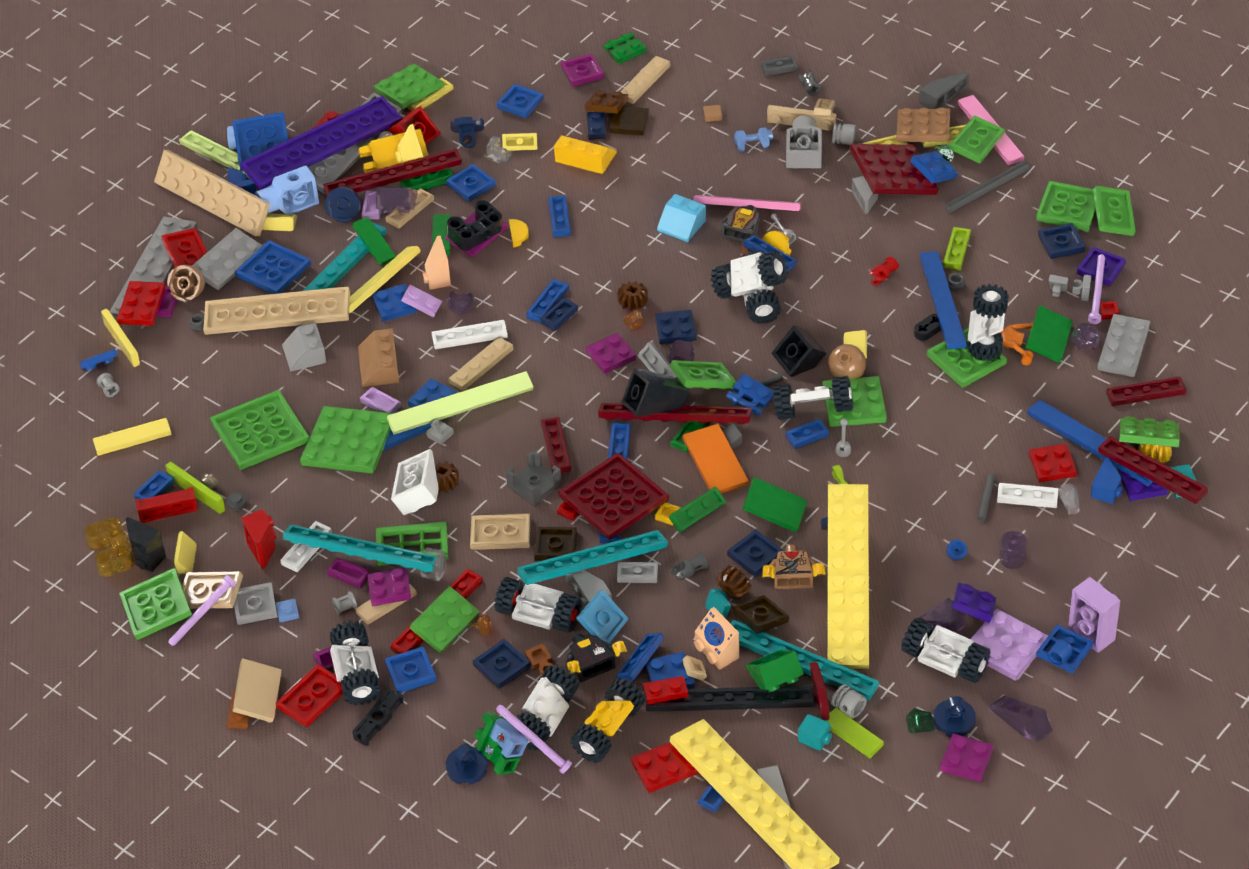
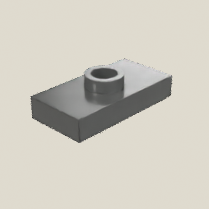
M794 55L761 61V67L765 76L798 70Z

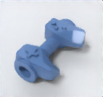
M766 127L759 128L756 134L746 135L743 130L736 131L734 134V143L740 152H744L745 143L748 141L759 140L763 149L769 147V141L773 140L772 130H768Z

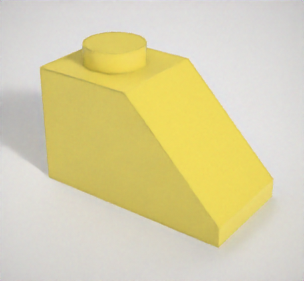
M413 124L409 125L398 145L397 152H395L397 162L404 163L423 157Z

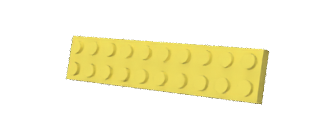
M828 484V660L849 669H869L868 485Z
M704 719L670 736V743L791 869H830L839 864L840 858Z

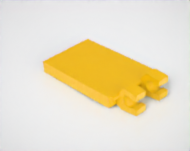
M417 129L415 132L423 157L429 156L421 129ZM405 133L373 140L368 143L369 146L360 147L358 151L360 158L371 155L373 157V161L363 164L364 172L400 164V162H397L395 152H397L398 145Z

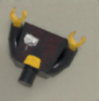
M576 634L572 638L574 644H571L569 647L570 653L566 656L565 669L566 671L570 670V674L576 672L581 683L615 669L614 655L618 657L621 652H627L623 641L610 644L594 635L585 639L582 634Z

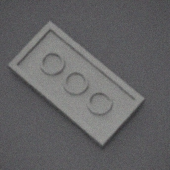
M235 228L192 266L201 271L206 283L219 291L236 276L235 271L259 250L262 245Z
M1113 314L1097 370L1135 378L1149 331L1150 321Z

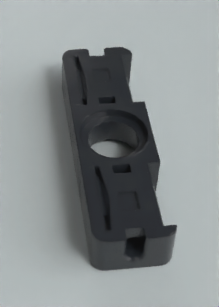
M388 689L352 731L354 740L363 745H369L371 738L378 730L381 731L392 718V713L401 703H404L402 694H395L394 690ZM377 714H381L384 716L380 720L373 719V717Z

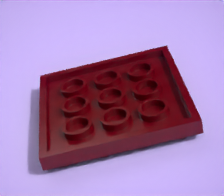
M851 144L850 151L873 194L937 195L939 188L936 183H931L910 162L912 156L919 155L915 145Z
M616 453L558 491L559 497L609 540L669 501V494L619 453Z

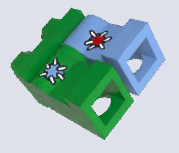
M493 712L484 713L481 720L486 726L479 728L474 734V737L478 740L476 748L478 751H482L486 758L491 760L495 765L493 770L498 775L514 773L520 761V756H522L529 740L503 716H497Z

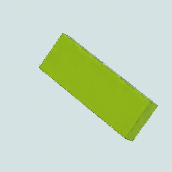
M953 227L943 261V268L961 270L971 236V229Z
M837 708L830 712L829 720H825L831 723L830 731L869 759L884 746V741Z

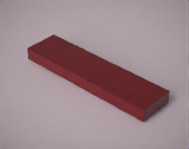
M1181 377L1107 388L1106 394L1111 406L1185 395L1186 388Z
M560 417L542 419L541 426L552 474L554 465L561 469V473L572 471Z

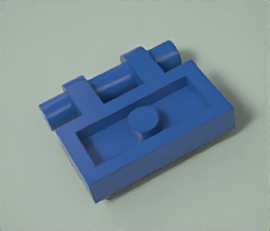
M743 373L733 386V391L737 393L729 391L726 397L732 400V403L736 406L752 408V413L760 416L762 409L758 405L765 409L773 399L774 394L773 390Z

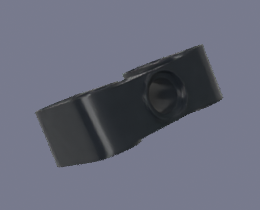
M480 200L475 204L476 221L472 224H467L460 217L456 216L448 219L447 236L461 250L469 251L501 232L502 214L488 201Z

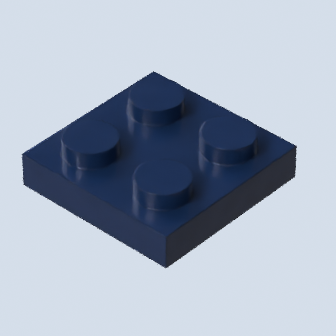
M1073 223L1038 230V237L1050 259L1085 252V245Z
M692 310L655 313L659 344L696 341Z
M755 529L727 550V556L754 577H757L763 572V566L769 565L773 559H777L778 552L784 550Z
M505 639L473 660V666L498 689H501L531 667L530 661Z

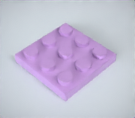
M996 609L993 612L990 623L985 622L971 640L990 649L991 654L987 666L1016 681L1035 659L1037 650L1048 635Z

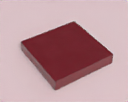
M811 662L809 665L815 700L821 719L824 721L829 720L830 713L823 677L818 663Z

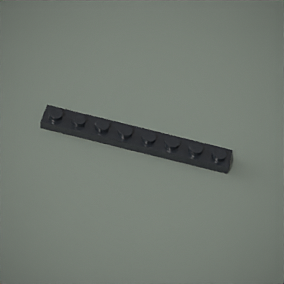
M780 686L779 689L772 692L760 689L759 687L687 689L688 697L648 705L646 701V712L813 707V686Z

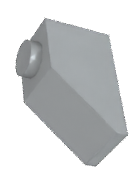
M864 176L852 179V193L864 214H868L878 199V194L872 193Z

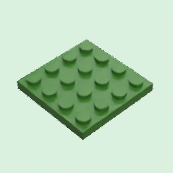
M279 390L210 417L212 426L240 471L304 445L310 439Z
M323 406L300 459L301 466L374 474L391 430L387 416L394 413Z

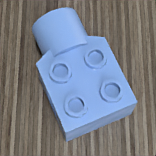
M307 166L274 177L271 186L255 192L257 197L270 203L268 213L280 209L285 214H293L319 204L315 177Z

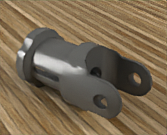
M809 68V73L802 76L798 72L799 80L806 87L807 94L811 96L817 95L821 90V86L816 82V77Z
M700 552L696 557L690 560L685 559L671 568V574L676 575L678 580H683L693 576L695 572L701 569H708L709 565L704 554Z

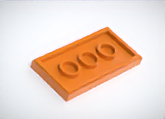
M719 424L683 435V441L709 490L716 486L722 494L749 484V480Z

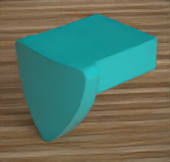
M712 589L707 597L705 608L710 611L711 608L715 607L726 619L731 604L726 600L728 596L723 590Z

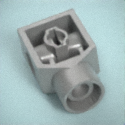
M810 116L795 118L792 122V128L787 129L786 168H822V129L816 127V121Z

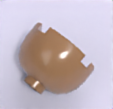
M181 265L171 270L168 275L167 285L170 286V293L174 298L180 301H189L201 295L204 290L205 280L201 271L195 266Z
M843 344L831 352L828 366L835 378L849 376V379H856L863 376L867 362L864 353L858 347L852 344Z

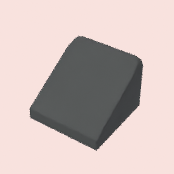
M733 423L723 431L731 448L742 445V434Z

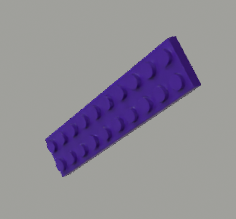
M381 96L241 162L240 168L261 190L270 186L274 177L303 166L310 167L391 128L403 117Z

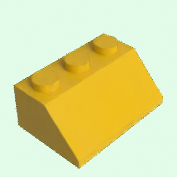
M562 135L554 145L555 162L600 174L604 173L617 153V150Z

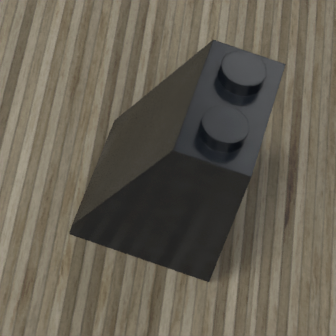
M634 368L621 403L636 417H643L682 408L684 401L687 399L688 390L673 376Z

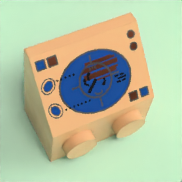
M715 607L711 608L695 630L694 645L698 651H702L712 665L714 664L721 670L739 659V632Z

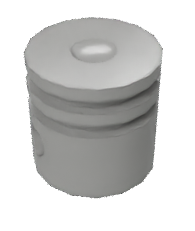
M834 124L833 144L836 142L837 144L841 142L843 145L855 143L856 125Z
M844 684L833 695L831 704L854 719L865 708L867 699Z

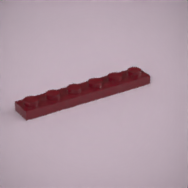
M1111 436L1098 447V453L1194 504H1197L1208 493V487L1125 443L1119 442V440Z

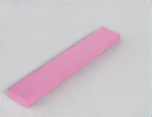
M974 95L958 100L959 107L970 120L975 115L999 126ZM1004 133L993 148L1008 166L1024 161V155Z
M705 195L694 196V201L701 204L739 207L752 205L755 208L799 211L802 203Z

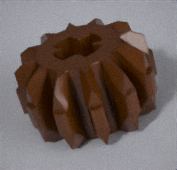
M628 281V284H622L621 288H618L617 298L623 309L628 308L630 311L631 309L637 310L638 307L644 308L648 301L647 287L643 286V283L637 284L636 281L634 283Z
M438 461V464L435 465L439 488L438 493L441 491L447 493L448 489L454 490V487L458 485L459 471L453 463L448 464L447 461L440 463Z
M728 565L716 578L718 586L732 599L736 598L739 600L751 588L750 579L746 577V574L741 569H737L736 566Z

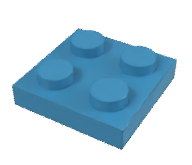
M602 589L595 594L576 619L592 636H597L600 640L610 643L629 618Z

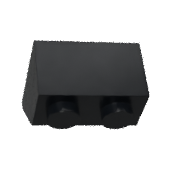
M795 325L771 352L791 377L815 368L827 354L808 330Z
M127 517L125 520L135 563L140 569L153 572L166 557L160 531Z

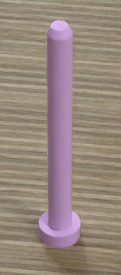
M1100 254L1097 260L1092 312L1088 315V321L1092 324L1101 322L1099 308L1105 256L1103 254Z
M226 575L223 578L225 581L169 639L168 643L171 646L178 643L230 586L232 588L235 587L237 583L231 577Z
M498 705L496 708L497 712L557 764L562 774L572 765L569 759L565 761L503 705Z

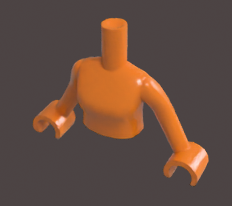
M1032 323L1009 325L999 332L1002 334L1001 337H1003V346L1008 349L1013 348L1022 354V364L1029 366L1032 362L1033 353L1021 348L1025 333L1016 330H1031Z

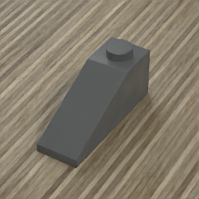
M965 72L929 82L919 91V103L930 109L942 107L969 87V73Z

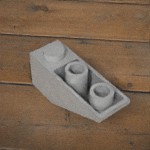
M582 570L564 575L566 582L570 581L574 595L580 597L583 609L595 594L602 589L612 599V594L604 581L587 571Z

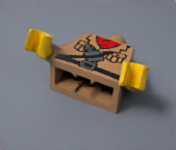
M791 544L786 546L785 551L778 552L777 559H773L769 565L763 566L762 577L774 578L775 589L813 588V576L825 575V567L823 563H816L812 558L808 557L806 551H797V546Z

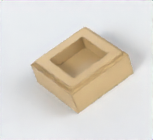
M688 655L682 659L688 676L701 681L707 677L701 660Z

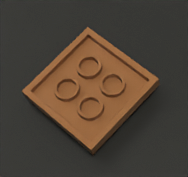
M898 109L897 142L949 141L950 109Z

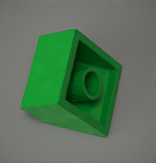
M781 649L745 664L746 669L758 687L768 690V692L779 689V685L785 682L787 684L798 681L799 676L804 675L796 651Z

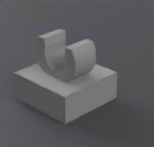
M1050 274L1048 281L1049 289L1052 290V297L1059 298L1061 291L1067 292L1068 278Z
M1084 275L1083 282L1077 279L1074 280L1072 293L1075 295L1081 294V301L1089 300L1091 275Z
M439 419L432 422V427L426 431L427 437L440 445L454 434L453 428Z

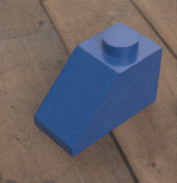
M1105 457L1092 483L1091 497L1114 504L1116 498H1120L1123 486H1120L1121 476L1111 460Z

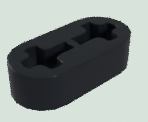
M937 313L929 315L915 325L914 336L916 339L921 341L928 340L941 331Z

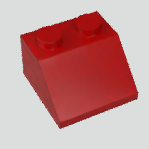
M421 105L389 128L392 135L405 133L409 125L413 124L415 130L421 129L425 145L441 134Z
M261 509L242 517L241 520L247 545L260 568L264 569L276 549L274 540L277 539V536L272 528L274 526L272 517L270 515L267 516L265 511Z

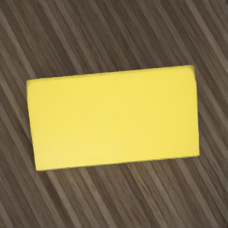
M537 133L502 134L503 151L537 150Z
M268 213L262 230L293 231L297 215Z
M861 330L844 333V344H852L858 347L864 353L865 359H867V331Z
M180 531L178 534L174 558L178 574L193 572L197 547L196 543L183 531Z

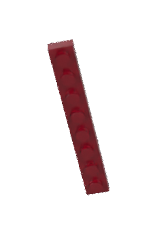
M457 148L325 183L323 184V189L326 197L333 189L338 187H348L358 193L462 165V159Z
M601 403L598 417L606 420L623 419L630 421L641 419L643 421L661 420L662 422L680 421L683 423L698 421L699 423L717 422L719 424L731 422L742 425L750 423L752 408L682 406V408L636 417L621 403Z

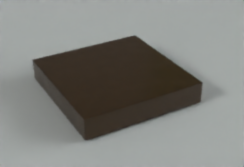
M623 107L618 114L613 113L609 132L644 135L649 108Z
M537 527L534 561H543L575 552L577 527Z
M765 595L732 607V613L756 634L789 622L790 616Z

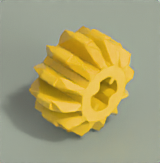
M1139 445L1138 451L1161 463L1170 461L1172 456L1171 446Z

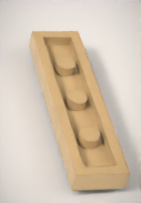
M655 56L621 91L622 94H628V102L634 104L670 67V61Z
M769 105L767 109V122L792 126L795 118L810 116L816 121L817 128L833 131L834 124L836 123V113H832L831 116L813 114L814 111Z
M498 337L449 377V383L461 391L466 390L512 352L513 344Z

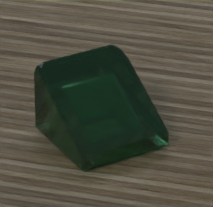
M950 145L934 146V151L940 153L946 161H953V151L949 149Z
M913 708L906 716L909 733L935 730L931 712Z

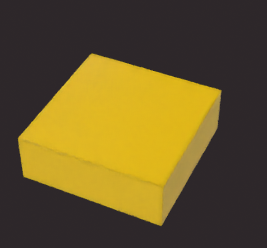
M664 503L655 514V520L673 525L668 516L681 507Z

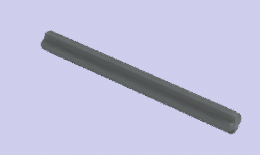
M1024 160L945 204L946 211L952 213L1028 171L1030 164Z

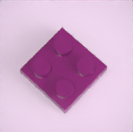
M592 53L561 62V68L572 87L604 78V72Z
M618 333L585 347L586 353L604 374L637 360L636 353Z
M407 568L367 574L372 607L412 599Z
M952 734L940 765V771L981 782L994 745Z

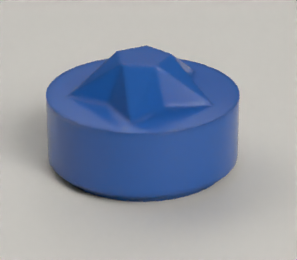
M953 540L947 545L946 553L950 559L958 561L967 554V546L961 540Z

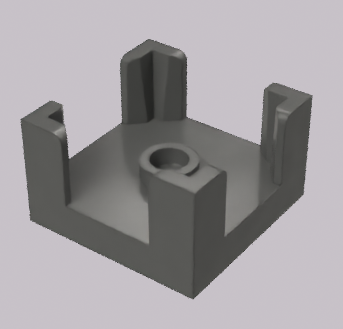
M533 450L527 455L528 466L516 475L514 467L509 468L506 471L508 488L535 506L562 485L560 468L554 465L552 474L541 465L540 454Z

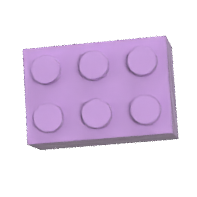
M1091 577L1087 578L1072 589L1068 629L1094 641L1092 649L1097 653L1115 641L1120 600L1116 595L1106 590L1101 583L1096 582Z

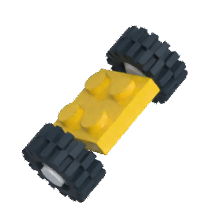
M624 678L615 679L605 692V699L607 700L601 701L596 706L592 715L585 720V724L580 725L571 737L570 742L573 744V749H577L576 752L578 754L581 753L584 759L587 757L590 762L592 760L594 763H597V761L601 762L612 747L611 741L607 739L608 736L615 734L626 717L635 716L645 702V695L641 694V689L636 688V684L632 685L631 681L628 680L626 682Z

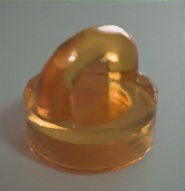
M635 309L626 315L623 321L630 329H637L642 325L643 318L638 309ZM638 318V323L633 325L632 322Z
M480 615L479 623L472 624L471 628L479 629L482 636L489 635L492 629L490 617L488 615Z

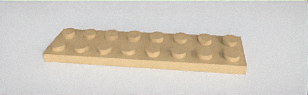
M169 150L163 151L154 180L155 183L254 236L261 235L270 206L269 202Z
M338 287L205 301L203 331L205 335L307 325L315 322L317 324L349 320L350 289L349 287Z

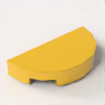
M509 219L513 248L521 246L522 242L529 237V229L524 222Z
M770 231L764 235L762 240L790 256L789 238L785 233Z

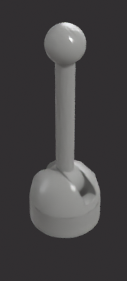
M775 213L771 214V220L776 222L782 232L789 238V244H792L796 240V234L791 229H785Z
M846 419L840 420L842 440L836 444V454L839 457H847L851 454V445L848 441H845L846 425L848 424Z

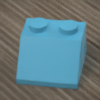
M674 194L665 205L657 231L689 242L706 222V205Z

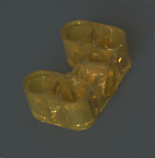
M107 518L85 527L84 534L89 548L96 550L106 546L109 547L98 552L94 557L98 573L101 576H111L129 570L134 566L135 562L131 546L118 518Z

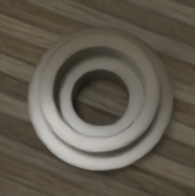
M205 473L201 479L202 483L211 490L217 489L218 480L212 474L208 475Z

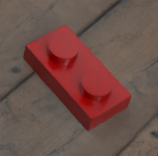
M684 676L643 683L647 705L688 697Z

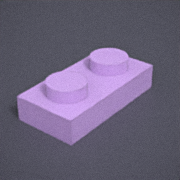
M409 285L401 300L433 318L442 303L441 300L412 285Z

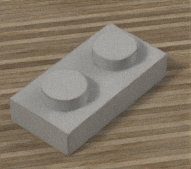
M618 562L617 583H657L658 563Z

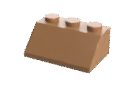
M393 328L375 330L358 346L362 388L400 383Z

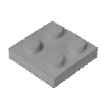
M271 582L239 588L234 603L238 625L278 617Z

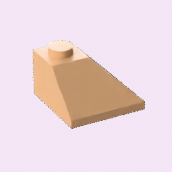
M441 236L436 237L425 263V272L422 273L424 283H428L430 290L451 286L448 259Z

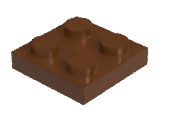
M604 90L596 91L586 102L585 111L618 114L628 102V94H622V92L609 93Z

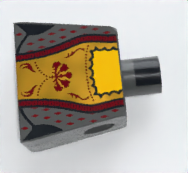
M748 205L746 209L735 207L721 223V236L743 242L752 235L756 236L759 228V213L756 212V208L752 205Z

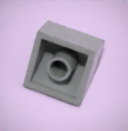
M316 322L297 327L282 344L290 372L326 363L324 346Z

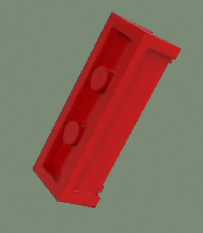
M193 487L169 494L135 500L141 523L198 511Z

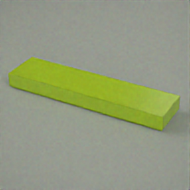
M173 462L165 465L167 474L174 478V482L184 490L193 487L195 497L220 515L225 511L223 497Z

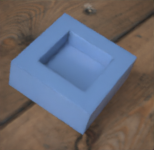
M295 599L276 602L280 623L299 619Z

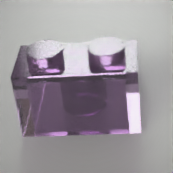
M376 188V209L381 210V213L391 214L392 210H399L400 214H409V210L415 209L418 190L413 188Z

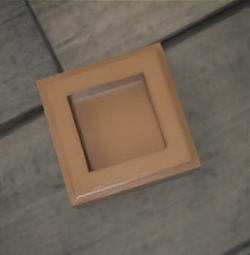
M720 105L703 106L705 122L722 120Z

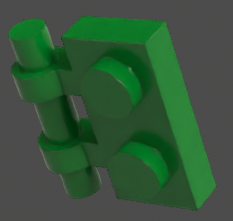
M633 32L622 34L620 38L611 39L603 45L605 51L611 49L609 51L610 57L618 64L647 52V47L638 38L632 40L635 38Z

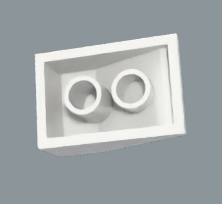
M431 449L398 463L391 500L402 514L414 513L418 509L436 502L439 488L433 451Z

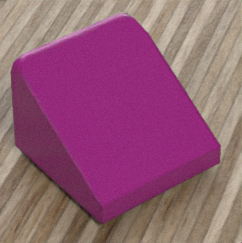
M331 647L313 653L316 664L327 670L334 668L330 652Z

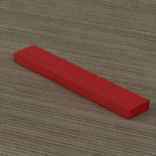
M466 569L450 587L467 599L483 583V577ZM409 626L390 644V648L392 651L401 654L416 649L424 640L413 632Z

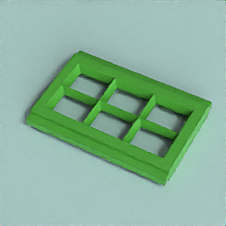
M446 521L376 528V543L402 549L409 546H420V553L439 556V560L449 559ZM440 533V538L424 540V534ZM420 534V540L404 542V536ZM399 536L400 542L384 544L383 538ZM441 544V550L425 551V545ZM377 560V566L395 565L385 564L383 561Z

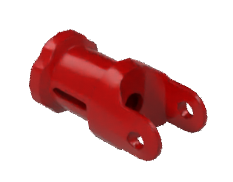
M887 257L885 262L876 265L869 272L870 275H875V279L871 281L872 285L880 284L888 278L892 271H896L899 268L895 258Z

